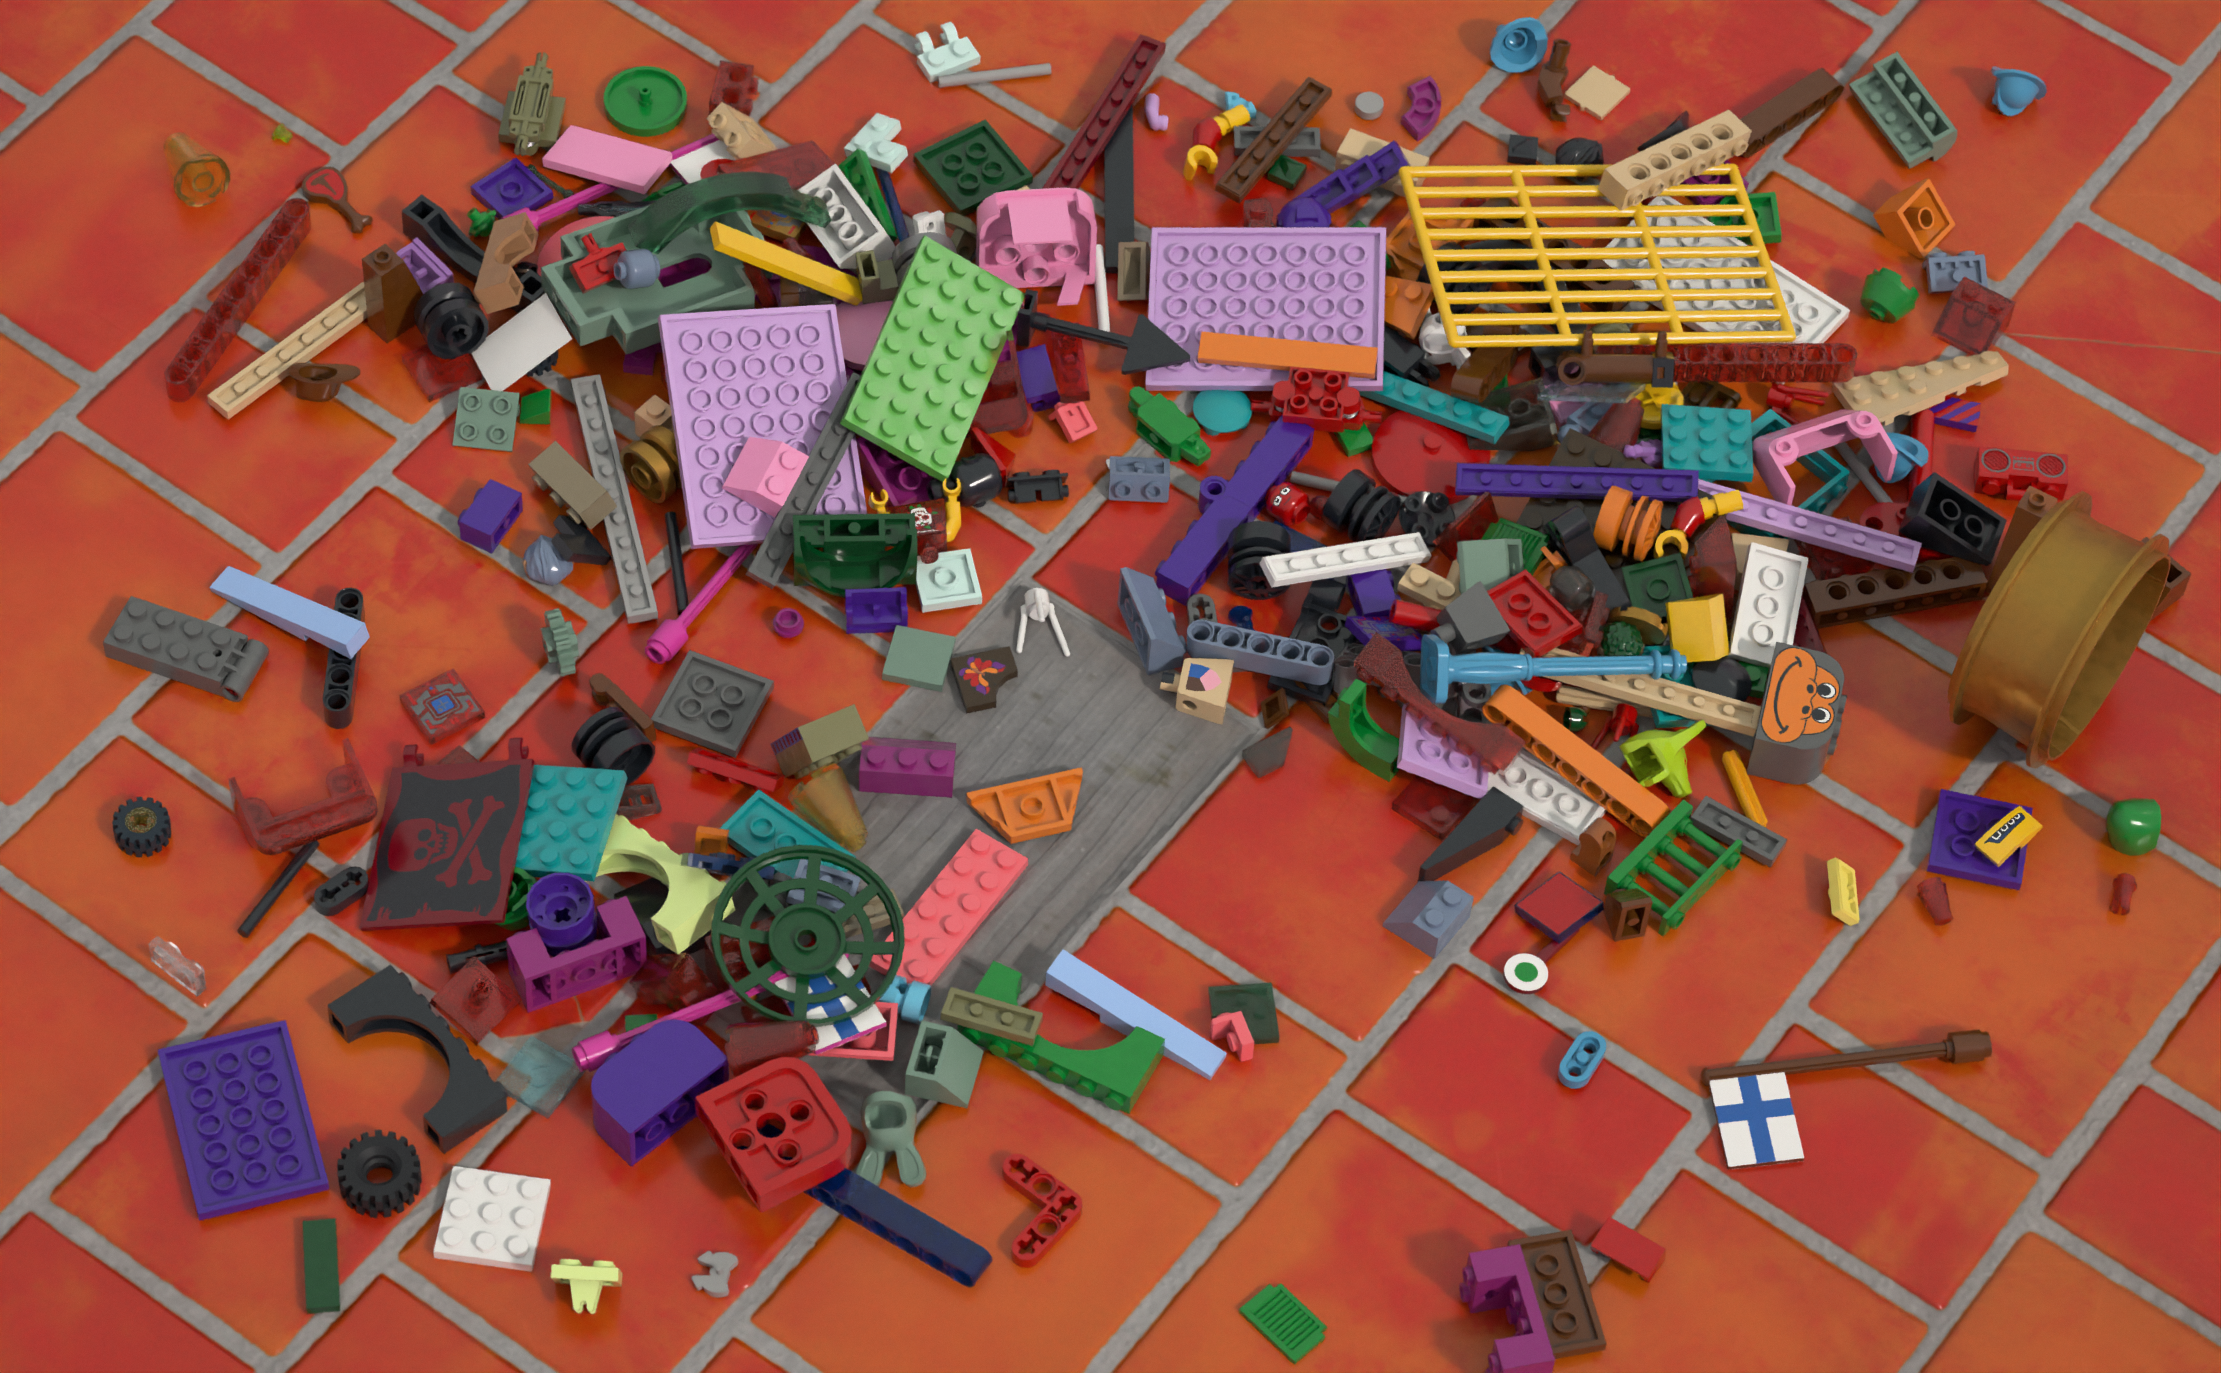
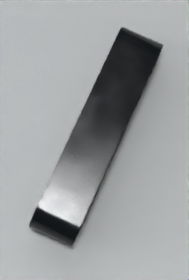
M351 587L340 590L335 598L334 610L365 623L362 593L358 589ZM329 648L323 706L325 722L331 728L343 729L352 722L361 648L352 659Z

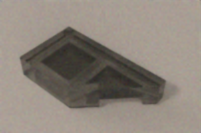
M1291 727L1242 750L1243 759L1258 778L1284 766L1293 732Z

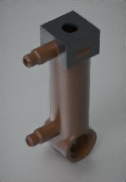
M1584 330L1581 353L1567 350L1561 353L1556 360L1559 378L1562 382L1571 386L1578 385L1579 383L1651 384L1652 387L1673 388L1674 357L1672 352H1667L1668 340L1665 331L1657 333L1655 352H1651V355L1593 354L1592 330ZM1569 362L1579 364V369L1574 373L1570 374L1564 371L1565 365Z

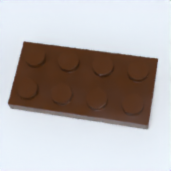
M1572 1230L1508 1241L1507 1246L1521 1245L1554 1358L1559 1359L1605 1350L1606 1340Z

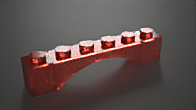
M1377 632L1354 660L1357 676L1368 684L1372 681L1382 687L1380 692L1393 702L1398 699L1407 705L1405 710L1417 720H1420L1422 717L1432 724L1430 729L1444 739L1446 736L1452 738L1457 742L1455 747L1468 757L1473 754L1482 760L1480 765L1492 775L1498 772L1504 777L1525 749L1526 741L1501 723L1483 724L1470 722L1454 717L1436 707L1421 693L1412 681L1405 666L1401 650Z

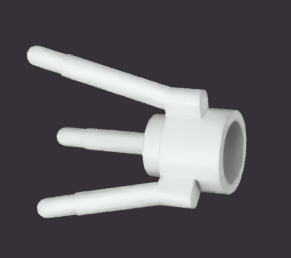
M1043 588L1028 590L1024 595L1025 604L1020 607L1021 620L1016 652H1022L1028 616L1034 620L1044 622L1048 615L1066 657L1070 656L1066 640L1055 615L1054 605L1049 603L1048 592Z

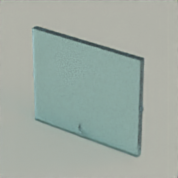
M1557 380L1537 394V400L1628 403L1645 389V384L1579 383L1578 385L1571 386L1561 380Z

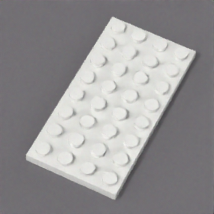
M1656 196L1648 205L1683 204L1670 196ZM1646 217L1648 226H1716L1703 217ZM1633 219L1626 227L1636 226L1635 220ZM1735 237L1653 238L1655 247L1748 246ZM1614 238L1605 248L1643 247L1640 238ZM1757 258L1660 259L1662 268L1760 267ZM1647 259L1603 260L1613 269L1650 268ZM1770 260L1796 333L1795 341L1778 343H1716V345L1777 384L1784 385L1848 318L1850 310ZM1764 279L1667 280L1669 289L1767 288ZM1631 280L1634 282L1633 290H1657L1654 280ZM1772 300L1674 301L1676 311L1774 309ZM1649 301L1664 311L1661 301ZM1779 321L1682 322L1696 332L1782 331Z

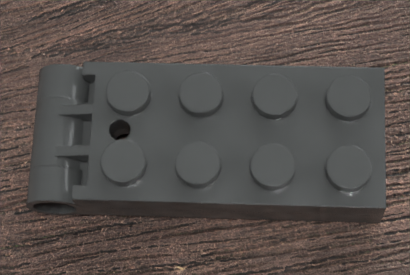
M133 596L129 598L103 641L105 656L223 696L233 702H240L269 654L266 645L258 640H248V635Z

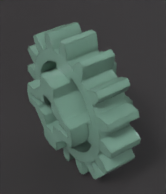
M559 608L545 611L546 627L540 628L548 662L549 664H556L561 677L573 674L576 671L574 658L580 655L571 621H564Z

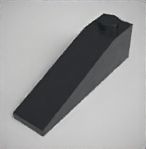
M1493 786L1420 866L1418 881H1434L1502 844L1510 834L1516 835L1524 822L1521 819L1524 806Z

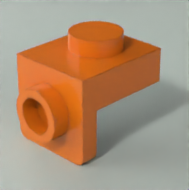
M1543 546L1540 550L1546 558L1540 562L1532 576L1550 592L1559 588L1570 577L1563 569L1568 564L1556 550L1552 554L1546 546Z

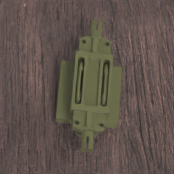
M541 52L537 53L535 65L524 67L523 76L519 75L516 90L508 92L499 129V142L514 143V153L517 155L521 154V156L534 155L539 147H553L558 141L566 107V98L552 96L554 90L553 70L546 67L549 56L544 52L543 56Z

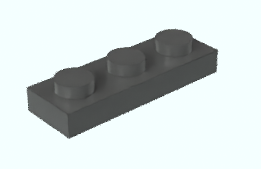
M1234 126V155L1240 156L1265 127ZM1305 127L1282 154L1295 157H1320V128Z
M1708 796L1704 797L1690 818L1693 821L1692 825L1730 846L1737 839L1743 841L1741 852L1770 868L1786 846V838Z

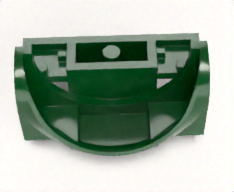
M915 513L793 515L794 586H814L831 595L845 598V589L892 588L901 584H916L917 529L915 526ZM885 546H895L894 548L885 551ZM813 547H823V552Z

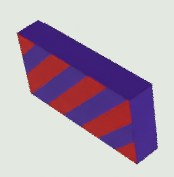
M1945 396L1944 402L1927 409L1935 414V424L1976 432L1981 403Z

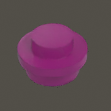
M791 608L782 609L773 620L774 631L785 638L799 635L804 627L802 616Z

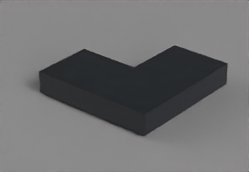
M558 515L553 522L560 533H556L551 542L567 562L607 565L612 558L582 522L577 525L569 516Z

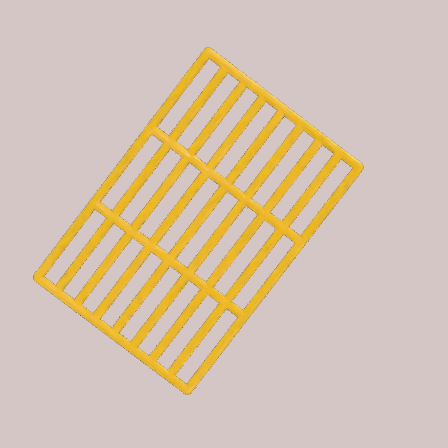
M1736 164L1713 166L1700 174L1729 175L1731 184H1679L1678 186L1673 185L1663 190L1657 196H1736L1739 205L1642 206L1640 202L1638 205L1630 206L1622 211L1616 206L1532 207L1529 197L1606 196L1598 190L1599 185L1525 186L1523 177L1603 176L1605 168L1612 165L1402 166L1398 170L1447 341L1452 348L1581 346L1583 334H1571L1569 324L1668 323L1671 332H1666L1668 344L1793 342L1796 339L1795 330ZM1511 177L1513 186L1414 187L1412 178ZM1517 198L1520 207L1421 208L1418 199ZM1743 216L1745 225L1648 226L1646 217ZM1634 217L1636 226L1538 227L1536 218ZM1523 218L1526 228L1427 229L1424 219ZM1750 237L1753 246L1655 247L1653 238ZM1640 238L1643 247L1545 249L1542 239ZM1530 239L1533 249L1433 250L1430 240ZM1757 258L1760 267L1662 268L1660 259ZM1647 259L1650 268L1552 270L1549 260ZM1536 260L1539 270L1439 271L1437 262ZM1764 279L1767 288L1669 289L1667 280ZM1654 280L1657 290L1558 291L1555 281ZM1543 282L1546 291L1446 293L1443 283ZM1772 300L1774 309L1676 311L1674 301ZM1661 301L1664 311L1565 312L1562 303ZM1550 303L1553 313L1452 314L1449 304ZM1779 321L1782 331L1683 332L1680 322ZM1556 324L1559 334L1458 336L1456 326ZM1657 333L1593 334V346L1655 345Z

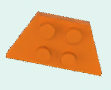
M1409 211L1386 238V254L1392 263V269L1399 278L1416 281L1425 262ZM1424 219L1427 229L1471 228L1474 223V219ZM1461 240L1430 241L1433 250H1437L1448 242H1456L1458 244Z
M1080 767L967 792L966 801L1010 844L1071 831L1083 770Z

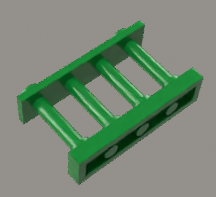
M1684 799L1607 877L1604 894L1607 896L1608 893L1618 889L1629 890L1638 888L1650 896L1652 899L1651 910L1662 917L1658 931L1661 936H1664L1671 928L1676 930L1683 922L1688 910L1728 869L1733 871L1742 859L1740 851L1743 841L1737 839L1728 849L1720 845L1692 825L1693 821L1690 818L1693 806ZM1679 834L1681 836L1685 834L1718 859L1708 869L1673 844L1674 839ZM1659 854H1667L1698 876L1699 879L1689 888L1655 864V858ZM1640 873H1648L1680 896V898L1670 908L1635 883V878Z

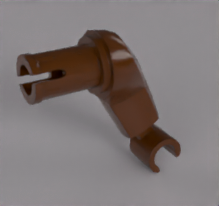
M1554 39L1549 61L1543 64L1540 71L1537 89L1545 106L1551 108V119L1566 122V115H1570L1571 108L1570 105L1562 104L1564 96L1561 86L1564 84L1569 73L1566 63L1572 44L1564 39Z

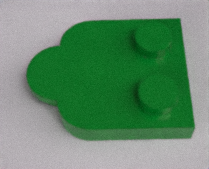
M1776 192L1747 194L1764 244L1782 242ZM1727 196L1720 202V205H1739L1736 196ZM1709 216L1707 219L1716 226L1745 225L1743 216ZM1735 237L1746 245H1752L1750 237Z

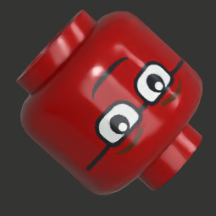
M1283 482L1278 486H1272L1265 497L1267 500V513L1285 526L1301 524L1308 517L1311 510L1308 494L1290 482Z

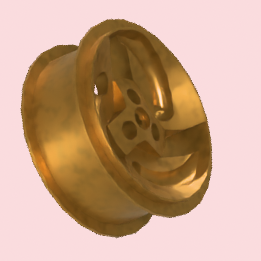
M2084 491L2073 495L2069 500L2065 499L2057 503L2050 509L2016 551L1988 596L1968 634L1957 659L1948 689L1950 722L1961 725L1970 720L1975 714L1984 717L2028 747L2026 765L2034 769L2045 764L2048 760L2053 761L2060 757L2075 742L2099 710L2145 632L2159 602L2170 570V557L2167 556L2169 539L2158 534L2145 544L2097 522L2090 516L2092 496Z

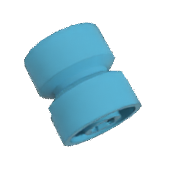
M896 975L891 986L877 1002L898 1003V1014L901 1015V1019L920 1025L929 1005L932 986L916 980L909 984L905 977Z

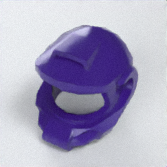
M1307 197L1295 198L1286 203L1276 216V228L1329 227L1331 224L1330 213L1327 212L1325 207L1320 202Z

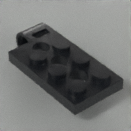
M1329 578L1312 581L1302 605L1301 614L1289 638L1327 646L1333 651L1334 660L1347 645L1356 643L1357 638L1345 627L1347 616L1337 613L1345 593L1346 584ZM1324 623H1332L1337 628L1334 630H1325L1321 625ZM1334 668L1333 677L1327 683V686L1325 684L1315 685L1301 682L1308 689L1305 690L1300 688L1291 679L1271 675L1267 689L1277 692L1283 688L1289 697L1309 704L1310 700L1316 701L1326 706L1334 687Z

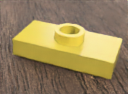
M1835 857L1827 861L1828 895L1831 900V911L1834 916L1852 926L1859 923L1860 920L1855 870Z

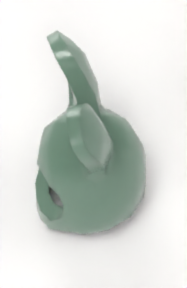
M878 1091L869 1095L861 1105V1122L866 1139V1149L856 1171L857 1186L866 1191L877 1188L882 1181L885 1155L887 1152L892 1151L896 1152L902 1182L909 1187H917L926 1179V1167L914 1145L917 1124L916 1104L911 1097L891 1091Z

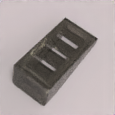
M654 784L625 786L620 800L621 807H618L616 814L618 816L623 815L628 820L660 813L662 808ZM642 795H644L647 803L645 805L642 804L640 798ZM628 799H632L633 806H630Z

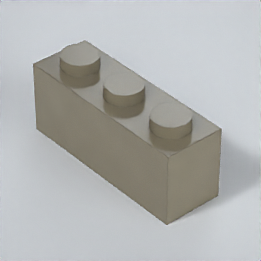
M556 441L528 464L535 473L532 480L542 491L548 488L551 491L549 494L550 498L560 508L565 505L568 508L566 513L577 525L582 522L591 530L618 507L607 490Z

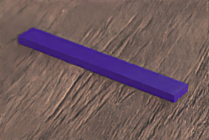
M1457 463L1455 494L1604 500L1609 489L1614 485L1632 491L1633 500L1639 501L1642 496H1647L1649 501L1656 499L1668 502H1684L1698 496L1699 470Z

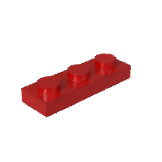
M699 747L689 752L687 764L695 766V771L699 773L713 775L714 772L723 775L724 780L733 784L745 782L754 785V790L757 791L759 789L766 794L781 788L785 778L784 774Z

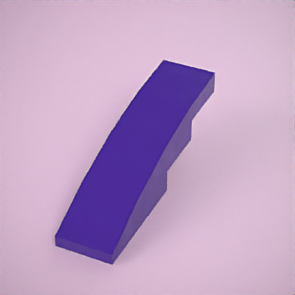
M1392 141L1371 156L1365 155L1346 169H1338L1296 198L1307 197L1320 202L1327 212L1332 213L1398 175L1400 167L1411 165L1398 143Z

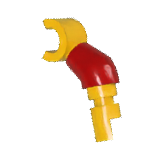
M1240 104L1213 118L1206 117L1193 129L1192 148L1187 154L1183 167V175L1186 180L1190 181L1195 176L1197 165L1205 166L1210 174L1215 173L1218 161L1214 150L1217 142L1226 133L1234 131V126H1241L1250 121L1249 112L1244 105Z
M1739 490L1712 495L1710 500L1707 497L1699 499L1696 496L1681 503L1670 525L1671 530L1661 533L1656 540L1653 549L1654 558L1663 557L1664 551L1662 546L1672 543L1678 546L1682 558L1685 559L1688 551L1686 538H1690L1699 525L1705 524V520L1713 518L1715 513L1717 516L1743 509V501Z

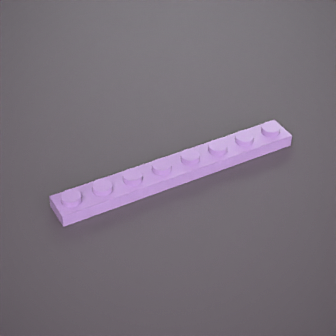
M1698 480V489L1710 495L1735 490L1704 480ZM1742 491L1739 492L1743 501V509L1728 513L1725 518L1726 520L1911 573L1914 571L1922 543Z

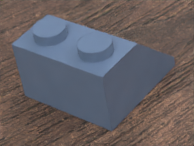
M1448 880L1418 881L1383 922V927L1435 959L1470 918L1474 897Z

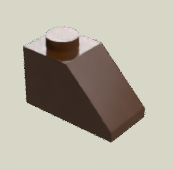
M1638 888L1629 890L1618 889L1607 894L1603 911L1614 942L1645 936L1652 899Z

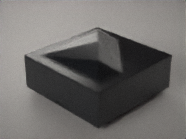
M1510 134L1507 162L1536 165L1539 137Z

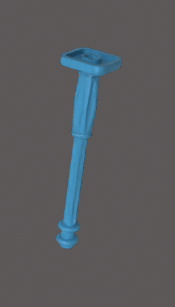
M1430 634L1423 635L1420 690L1422 695L1431 703L1444 704L1448 698V684L1452 682L1493 684L1520 680L1529 681L1532 676L1650 674L1654 680H1658L1662 674H1669L1672 679H1678L1681 673H1685L1687 670V659L1685 655H1680L1676 649H1672L1668 655H1661L1658 650H1652L1646 656L1532 658L1530 654L1480 652L1452 656L1449 653L1447 643L1437 635Z

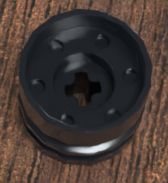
M1448 242L1437 250H1462L1464 248L1456 242ZM1480 261L1437 262L1439 271L1490 270L1488 267L1483 266ZM1424 264L1416 281L1431 284ZM1493 282L1443 283L1446 293L1489 292ZM1480 304L1449 305L1452 314H1471Z
M1354 469L1347 473L1332 491L1324 507L1322 519L1324 523L1338 532L1348 530L1347 535L1352 541L1360 542L1383 538L1398 514L1401 498L1396 493L1389 492L1385 486L1375 488L1376 482L1373 478L1359 469Z
M1253 521L1243 523L1231 531L1228 536V585L1231 591L1241 597L1252 600L1275 598L1287 591L1290 585L1271 587L1259 564L1262 557L1291 553V537L1286 529L1268 521Z
M609 707L591 716L577 731L571 744L572 752L587 768L624 770L627 775L625 787L636 781L647 770L655 756V745L640 729H636L635 724L619 707Z

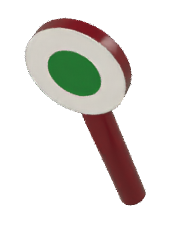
M1573 923L1550 941L1536 956L1525 953L1512 956L1506 962L1503 971L1506 984L1512 990L1521 994H1534L1542 990L1548 979V969L1545 964L1580 931L1578 925Z

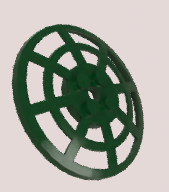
M794 845L777 848L759 855L747 862L731 877L723 888L715 906L711 925V945L715 962L722 978L732 992L747 1006L759 1014L780 1023L798 1027H822L855 1018L871 1008L883 997L893 983L902 961L905 945L904 924L900 908L893 893L869 866L853 856L836 849L817 845ZM808 859L806 878L785 880L768 887L758 873L763 868L782 861ZM821 861L847 869L861 878L867 886L853 898L842 888L819 880ZM747 880L758 896L747 908L741 926L722 922L729 900L739 886ZM805 889L803 903L794 904L787 908H784L775 897L787 891ZM821 891L832 895L845 905L833 914L825 907L816 904L817 892ZM876 895L882 901L889 915L893 931V942H874L871 923L862 907ZM765 904L775 917L769 932L750 929L755 915ZM853 915H855L859 922L864 942L846 941L842 924ZM721 935L739 939L741 956L750 975L738 982H735L725 964L721 949ZM801 935H810L814 938L815 945L803 947L799 944L798 938ZM749 942L768 945V951L772 960L758 969L751 956ZM843 954L862 955L858 968L849 979L836 967ZM872 955H892L891 964L884 980L868 998L856 985L867 972ZM780 970L795 977V993L779 988L770 982L768 978ZM826 975L837 986V988L825 993L808 995L809 979ZM760 984L771 994L786 1001L794 1002L793 1017L765 1008L751 999L746 992ZM844 994L858 1005L852 1010L834 1017L806 1019L807 1004L828 1002Z

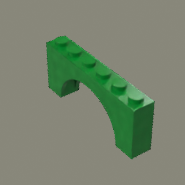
M993 961L974 994L1018 1006L1017 998L1021 991L1022 973ZM958 1025L957 1031L972 1043L989 1049L994 1055L1001 1058L1006 1057L1017 1062L1026 1070L1039 1072L1047 1076L1054 1083L1065 1084L1075 1089L1082 1096L1093 1097L1104 1102L1109 1108L1116 1111L1121 1110L1127 1114L1131 1112L1161 1061L1165 1046L1164 1038L1138 1026L1135 1027L1129 1036L1115 1045L1086 1051L1061 1047L1038 1034L1034 1045L1031 1046Z

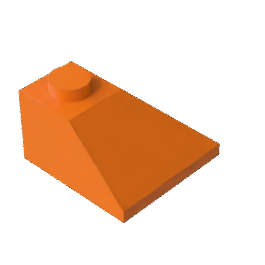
M1929 178L1923 179L1888 198L1873 214L1888 240L1919 259L1925 258L1955 226L1953 219Z

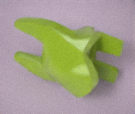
M1700 720L1685 729L1681 728L1674 732L1656 729L1643 731L1628 738L1619 746L1622 755H1624L1631 771L1638 779L1637 782L1643 787H1649L1661 782L1670 790L1674 797L1683 798L1692 793L1688 780L1687 758L1684 745L1697 736L1707 725L1704 720Z

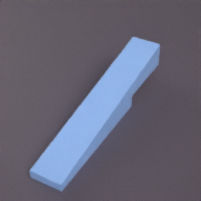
M227 566L209 587L211 592L304 641L311 638L349 659H352L370 638L364 622L231 566Z
M1063 949L1046 972L1045 986L1100 1014V1022L1126 1036H1129L1135 1027L1138 1026L1164 1038L1165 1057L1211 1080L1226 1058L1227 1053Z

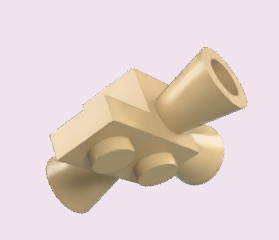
M1457 559L1452 562L1447 578L1412 563L1399 581L1397 590L1424 603L1423 606L1443 610L1461 595L1459 590L1460 571ZM1416 629L1422 636L1431 634V632Z

